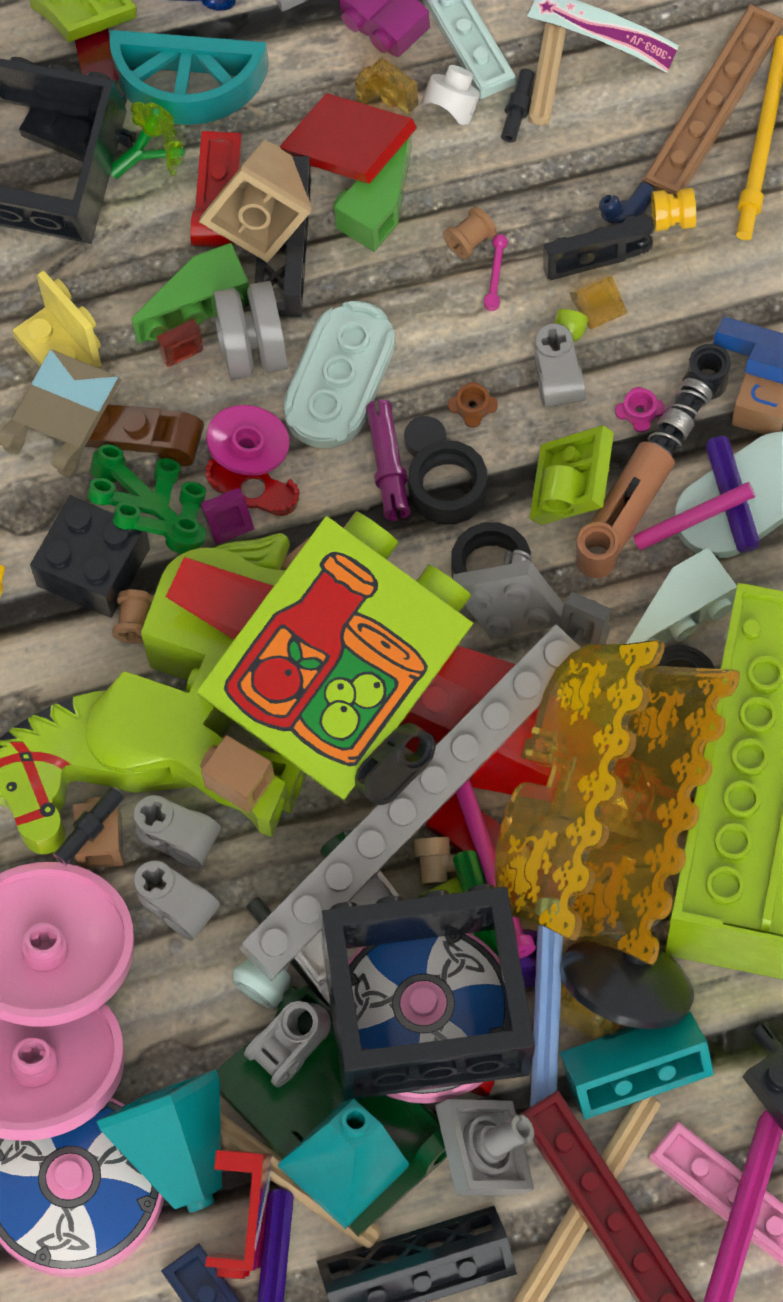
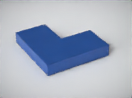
M724 316L716 330L713 344L719 345L723 349L749 356L745 368L747 374L783 384V333Z

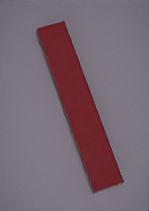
M559 1090L519 1114L524 1115L531 1122L534 1129V1144L635 1301L695 1302Z

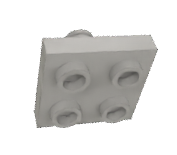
M514 550L513 560H511L512 552H506L504 565L453 574V580L471 594V598L465 604V607L490 638L504 637L509 634L533 630H545L553 627L555 624L558 626L560 624L564 604L533 565L531 556L524 551Z
M447 1099L435 1105L456 1195H523L534 1190L523 1145L533 1140L534 1129L527 1117L516 1115L513 1101Z

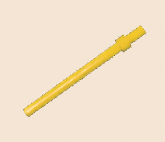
M783 35L776 37L746 188L741 191L737 208L740 212L736 236L741 240H750L752 238L756 215H759L762 211L764 195L761 193L783 85Z

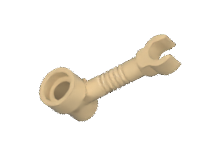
M449 837L414 839L415 858L420 860L421 884H436L448 881L447 873L456 872L453 862L454 855H450ZM523 848L520 852L513 850L511 854H508L509 849L495 851L501 869L502 867L506 869L507 864L509 868H513L510 866V861H513L514 857L517 858L518 854L519 857L523 855V859L527 857V863L532 849Z

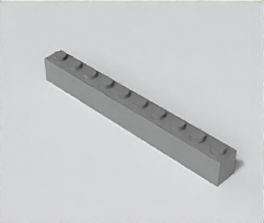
M555 624L436 745L432 760L421 773L390 803L378 804L241 943L239 950L272 981L322 930V910H329L331 906L337 903L350 902L560 687L561 682L563 684L570 677L568 675V672L571 670L570 660L573 659L574 665L578 664L580 666L588 654Z

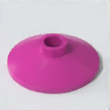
M236 405L220 411L212 418L206 433V443L212 457L224 468L243 475H261L276 469L285 460L289 449V435L283 423L271 412L256 406Z

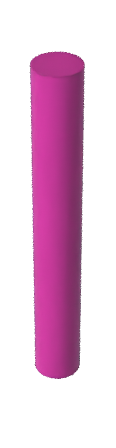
M746 482L633 535L635 543L639 550H643L755 498L754 489L750 482Z

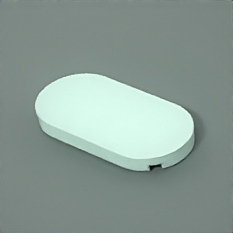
M349 301L342 303L341 307H337L334 310L330 308L317 320L284 399L286 424L291 433L301 442L317 448H333L349 442L362 429L368 416L366 406L374 401L395 348L393 327L388 321V317L380 308L363 301Z
M783 432L763 435L734 454L742 484L750 482L756 495L755 498L748 500L759 539L783 524ZM713 470L683 491L676 505L675 516L720 495ZM725 512L677 533L683 544L696 554L708 547L718 558H729L740 554L736 549Z

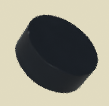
M420 416L413 419L405 428V447L415 457L425 446L441 440L446 441V431L443 424L430 416Z

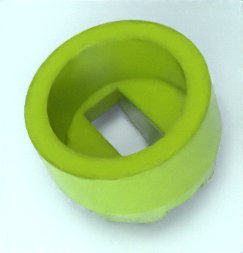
M559 309L556 312L554 324L565 326L570 331L573 342H576L585 333L589 318L575 310Z

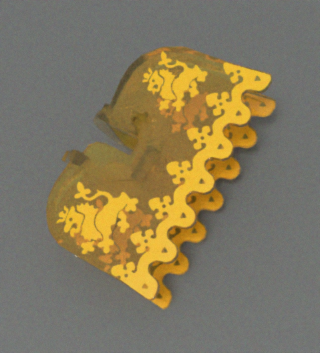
M660 640L629 644H588L570 653L554 671L545 688L535 727L532 728V739H526L521 758L550 769L551 774L547 787L529 782L521 783L514 790L510 802H506L503 812L504 818L496 844L495 885L496 888L507 887L513 917L544 926L574 941L580 937L618 949L645 963L653 965L657 961L660 945L658 940L651 934V927L656 920L665 919L669 915L673 904L672 896L665 891L664 883L669 875L678 874L683 869L686 861L685 851L678 846L677 839L682 831L691 830L699 818L698 806L691 802L690 795L696 786H701L708 782L712 774L711 761L704 757V748L707 743L717 741L725 730V720L723 716L717 713V704L721 698L729 697L735 692L739 683L740 672L734 669L657 666L665 649L664 642Z

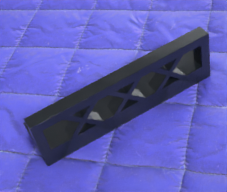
M293 156L295 166L310 202L312 180L310 157ZM309 215L279 249L286 255V264L275 272L266 261L259 257L256 258L255 283L264 282L266 273L269 278L265 281H271L272 286L277 284L284 291V303H276L279 316L302 317Z
M495 1205L378 1241L370 1248L362 1246L317 1260L329 1302H430L517 1274L508 1236ZM490 1224L493 1229L477 1235L469 1234L474 1229ZM432 1242H444L442 1246L436 1248H424ZM391 1255L399 1256L397 1260L391 1262H380L384 1257ZM346 1269L354 1270L352 1274L332 1280L331 1274Z

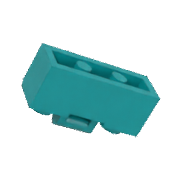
M691 1011L684 1020L667 1028L641 1029L628 1026L599 1036V1039L560 1052L568 1087L584 1120L714 1075L707 1040Z

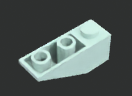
M709 547L671 569L625 645L658 642V651L662 646L674 639L677 642L685 640L697 630L698 625L711 618L713 621L719 620L732 610L737 585ZM648 647L646 648L645 654L650 652ZM625 654L623 662L625 663V665V660L628 658V654ZM633 654V655L631 656L632 661H631V663H630L629 665H631V664H633V663L635 662V660H636V655H635V654Z

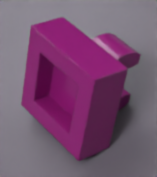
M239 488L200 503L209 532L216 545L255 530L245 497Z

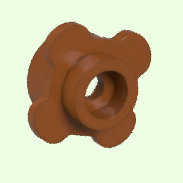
M469 382L458 390L456 397H451L448 401L449 411L458 413L465 420V425L470 428L480 426L481 419L488 413H494L498 407L497 399L489 396L486 388L476 382ZM474 402L477 405L476 407H470L469 404Z

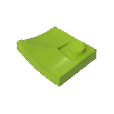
M30 0V7L44 16L60 32L67 43L136 18L137 7L132 0Z

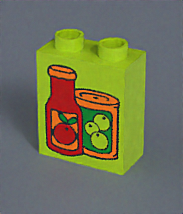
M357 511L344 528L328 516L323 519L196 691L200 697L343 802L355 787V775L360 765L401 725L473 625L472 621L460 613L471 598V594L465 588L430 564L427 565L415 581L387 560L399 542L381 526Z

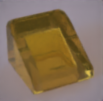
M612 275L602 277L569 292L578 311L589 318L587 323L589 329L627 314Z

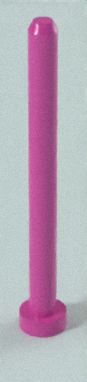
M469 779L456 792L487 884L500 888L502 881L499 878L502 870ZM509 897L519 958L521 959L532 954L536 950V946L531 935H524L512 898Z

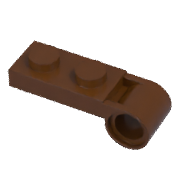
M108 404L85 447L99 448L102 445L109 444L125 451L157 453L161 459L169 458L177 461L180 466H190L194 463L204 429V422L197 416L186 412Z

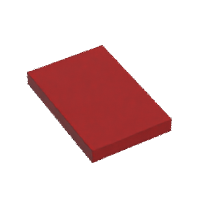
M326 93L280 145V148L290 154L292 158L293 156H309L310 166L370 184L417 127L411 117Z

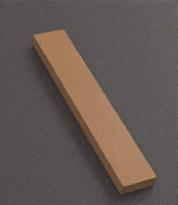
M752 4L749 5L642 182L648 183L656 191L665 190L668 194H673L674 197L680 189L688 187L774 45L776 37L783 30L782 17Z

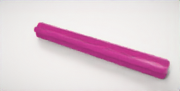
M767 1110L758 1119L703 1302H733L783 1134L782 1129Z

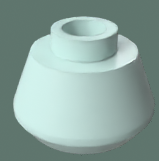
M246 959L233 969V984L243 994L261 1006L271 1010L276 1009L283 999L284 992L290 986L291 976L286 972L289 965L270 981L249 959Z

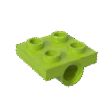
M601 425L541 444L529 519L539 525H544L603 508L614 436L612 430Z

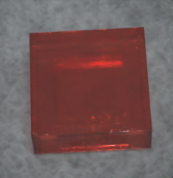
M194 319L157 336L160 355L167 367H171L204 350L201 332Z

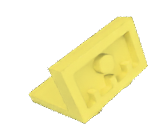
M43 270L36 276L45 308L12 330L14 338L39 367H41L50 349L99 368L102 366L98 352L101 343L93 331V328L96 327L93 317L85 307L77 308L72 303L71 294L60 279L57 278L53 281Z

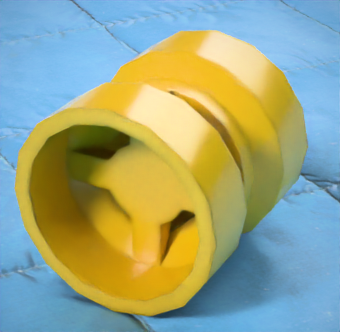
M693 188L680 189L675 197L673 194H668L665 190L651 192V213L655 232L667 231L670 226H675V223H678L682 229L696 228V201Z

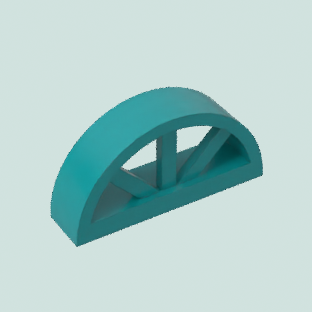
M110 30V49L114 68L119 77L117 81L122 92L125 93L127 99L136 108L147 115H150L154 108H158L160 111L166 110L167 116L163 120L164 122L195 125L213 122L229 116L246 105L255 96L267 75L269 62L266 42ZM129 67H133V68H136V69H134L133 71H131V70L129 69ZM159 70L177 71L174 93L156 89L143 81ZM191 72L210 74L220 85L215 89L205 92L187 94Z

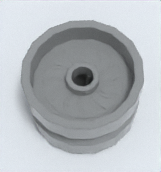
M271 281L249 285L247 297L250 311L245 312L243 311L240 294L234 288L213 291L217 317L214 318L221 355L226 357L230 379L235 380L252 376L254 364L251 350L255 349L258 350L261 367L267 373L287 370L288 365L283 334Z

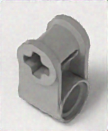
M560 324L543 326L538 331L535 339V363L543 407L547 408L585 401L586 393L583 374L577 361L570 331Z
M157 795L146 796L136 804L133 812L136 836L141 843L193 868L202 867L221 830V826L211 817L198 811L189 810ZM158 817V818H161V819H162V822H161V821H155V820H156V818ZM147 821L152 822V826L147 825Z
M146 862L137 869L134 875V885L140 904L162 919L179 935L190 941H194L220 907L219 901L210 892L200 885L189 881L163 862ZM160 881L163 882L164 888L162 890L155 887L150 892L148 891L147 884L157 885Z
M302 1001L291 1002L283 1008L266 1029L252 1040L246 1048L244 1056L249 1061L256 1060L272 1076L271 1083L276 1088L281 1087L299 1071L307 1057L327 1037L331 1028L330 1015L319 1004ZM304 1011H308L312 1016L313 1024L310 1031L302 1035L298 1030L297 1022L299 1016Z

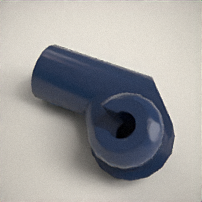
M641 182L628 200L620 201L615 195L612 197L611 195H606L599 202L601 217L611 224L623 223L626 217L642 215L651 203V192L656 190L648 183Z

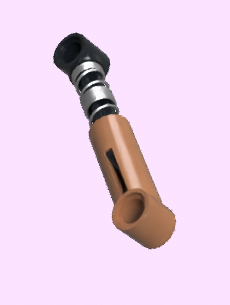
M703 344L691 353L688 371L682 379L683 383L680 386V391L675 394V403L669 405L659 419L657 432L649 435L648 442L639 443L604 499L603 508L598 509L590 523L579 531L576 541V565L584 575L592 578H603L611 574L615 569L618 555L675 465L672 457L673 451L676 447L682 446L681 440H686L694 427L693 419H699L698 411L700 408L707 406L710 400L720 397L726 391L731 361L729 354L721 346ZM710 369L716 373L708 375L701 372V370ZM593 546H600L607 551L602 554H594L588 549Z

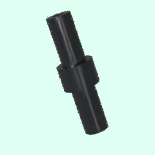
M524 68L519 71L514 92L508 95L505 113L507 117L501 138L509 143L516 141L522 119L526 118L531 104L529 94L535 73L530 69Z
M110 787L90 812L84 811L73 823L75 829L54 852L53 856L63 865L67 866L88 840L93 842L105 828L103 825L104 821L124 799L122 794L113 787Z

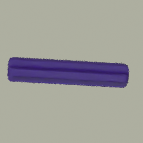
M726 436L709 439L706 450L721 495L742 485V480L729 439ZM748 501L725 511L737 551L746 553L758 549L760 539Z
M274 1189L268 1193L257 1302H284L294 1202L293 1194L288 1190Z

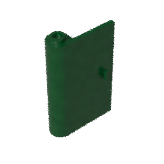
M292 986L286 990L282 1001L277 1006L279 1009L275 1018L291 1002L314 1003L326 1009L330 1015L331 1028L327 1037L307 1057L299 1071L287 1083L276 1088L271 1083L272 1076L256 1060L249 1061L244 1056V1052L252 1040L216 1069L219 1075L220 1095L282 1159L300 1143L298 1138L302 1141L334 1109L344 1102L331 1009L308 986H303L299 989ZM304 1011L298 1018L297 1026L302 1035L307 1034L312 1028L313 1019L308 1011ZM387 1095L355 1099L383 1125L409 1163V1167L348 1226L357 1237L364 1233L369 1226L374 1224L447 1158L438 1116L425 1103L401 1101Z

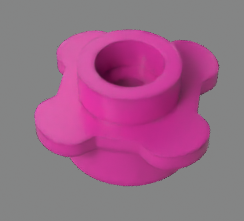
M642 387L632 388L625 396L624 403H619L615 407L616 417L630 422L634 426V430L639 433L647 432L650 429V423L656 417L662 416L665 411L664 403L661 400H657L651 391ZM638 407H641L644 409V411L637 412L636 409Z

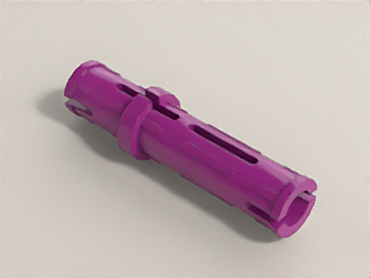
M380 399L378 400L380 413L376 411L374 401L366 406L377 466L374 479L376 487L381 490L384 518L389 521H398L396 508L400 510L402 520L411 514L405 490L408 477L406 469L401 467L392 414V403L388 400Z

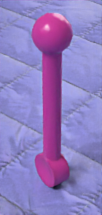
M497 234L492 240L495 253L489 294L484 297V307L488 311H495L500 306V298L497 295L503 249L508 245L507 237L502 234Z

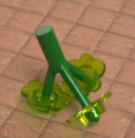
M141 102L133 103L131 107L133 114L132 122L142 127V130L135 144L113 162L110 174L117 180L140 160L166 158L168 171H170L171 176H176L179 164L184 162L185 150L181 140H176L174 137L178 131L174 128L173 116L163 107L153 102H148L147 104ZM160 134L166 136L165 149L144 151L145 146L152 137H158Z

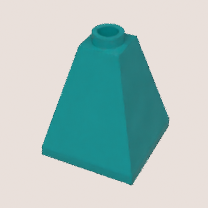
M216 1069L142 1095L97 1120L99 1129L174 1209L187 1206L189 1213H192L215 1202L212 1194L222 1188V1170H214L216 1150H221L220 1084Z
M355 1099L342 1102L278 1163V1167L346 1229L409 1167V1163L383 1125Z

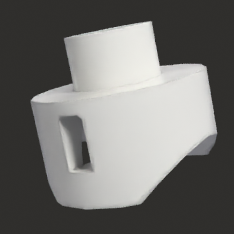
M449 65L446 75L433 74L429 79L420 105L423 106L429 103L440 105L452 114L458 124L468 125L471 122L481 96L480 92L470 85L474 74L467 69L455 65Z

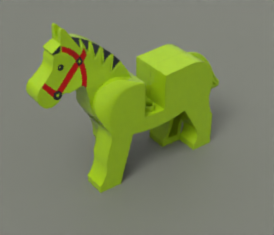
M278 533L255 540L230 542L214 548L190 550L176 557L164 570L143 625L141 636L150 668L188 680L186 692L123 671L106 691H95L71 697L51 705L25 719L0 738V805L10 810L13 814L23 843L29 850L41 855L55 852L64 842L66 831L59 812L65 804L67 787L73 781L115 787L135 793L197 787L216 802L242 812L254 823L261 834L273 837L283 811L292 813L307 774L279 754L251 749L272 761L274 779L250 814L205 787L201 773L202 768L200 767L201 761L212 745L219 746L232 719L200 697L196 691L234 640L165 596L184 557L275 586L286 571L280 570L290 546L286 535Z

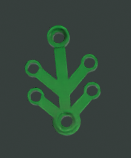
M106 444L100 446L93 453L90 472L95 479L90 482L87 497L92 503L97 505L116 506L113 523L117 527L125 530L136 529L162 535L166 538L165 543L167 547L179 554L198 549L204 544L206 530L198 523L196 518L198 508L201 507L200 503H203L205 500L206 488L197 482H186L182 485L179 502L183 507L180 517L168 506L172 486L177 483L181 466L177 461L162 458L156 462L154 471L156 486L153 492L125 466L126 459L119 447ZM118 481L131 494L115 491V485L112 482ZM140 513L154 515L157 519L140 516Z

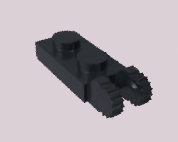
M642 214L636 217L633 215L626 217L622 224L599 227L591 232L572 237H561L553 242L545 243L543 248V269L547 279L551 281L625 261V259L639 256L641 253L649 252L653 246L652 236H650L654 230L653 220L647 215Z

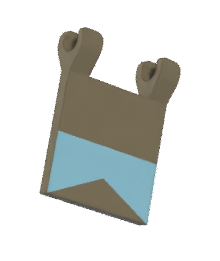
M50 349L14 416L0 430V445L3 446L6 452L18 454L24 445L28 429L64 443L54 453L51 465L58 469L59 474L65 477H73L78 469L85 445L121 382L120 377Z

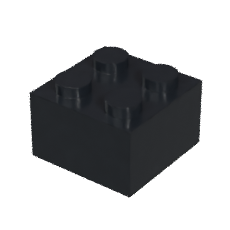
M69 495L30 563L36 585L112 618L119 606L117 603L118 593L128 590L150 550L147 533L136 529H121L113 523L114 513Z

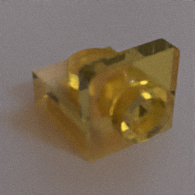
M383 57L372 66L365 67L356 79V97L359 103L367 105L379 94L387 105L391 107L397 106L407 115L418 106L417 82Z

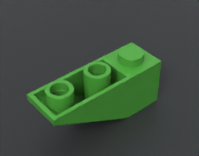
M411 136L370 184L357 180L349 190L344 189L341 191L334 202L333 209L335 212L336 229L373 252L379 248L399 223L412 149Z
M231 243L193 256L131 318L137 344L147 340H159L169 332L186 326L194 327L200 325L206 319L216 316L213 291L234 288L240 294L242 307L249 304L247 297L249 282Z

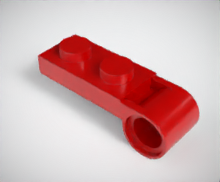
M201 131L195 210L192 212L190 228L191 246L218 248L229 243L232 246L234 245V242L203 225L199 220L241 167L243 142L241 133Z

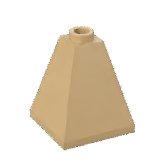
M264 140L202 214L199 222L268 263L310 214L312 208L292 156L283 151L278 145Z

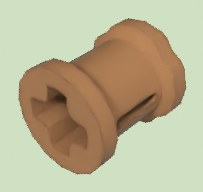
M476 206L468 211V217L456 227H448L443 231V237L447 246L456 256L464 260L472 255V249L485 238L492 239L497 235L493 220L486 212Z
M133 589L118 593L117 603L120 605L119 621L112 630V635L115 639L129 644H144L141 631L154 596L148 592Z

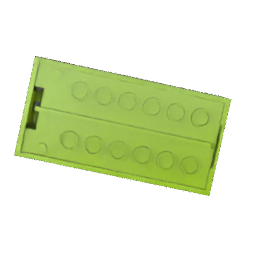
M738 583L720 675L738 673L739 680L735 690L730 695L722 696L716 704V714L723 718L724 730L719 738L708 741L705 745L703 758L710 762L712 769L709 779L704 784L697 785L694 805L698 809V819L695 825L689 828L684 851L685 860L680 871L665 953L675 958L783 980V591ZM729 678L727 679L726 686L731 683ZM715 724L713 726L712 731L717 729V726ZM702 768L700 770V775L705 772Z

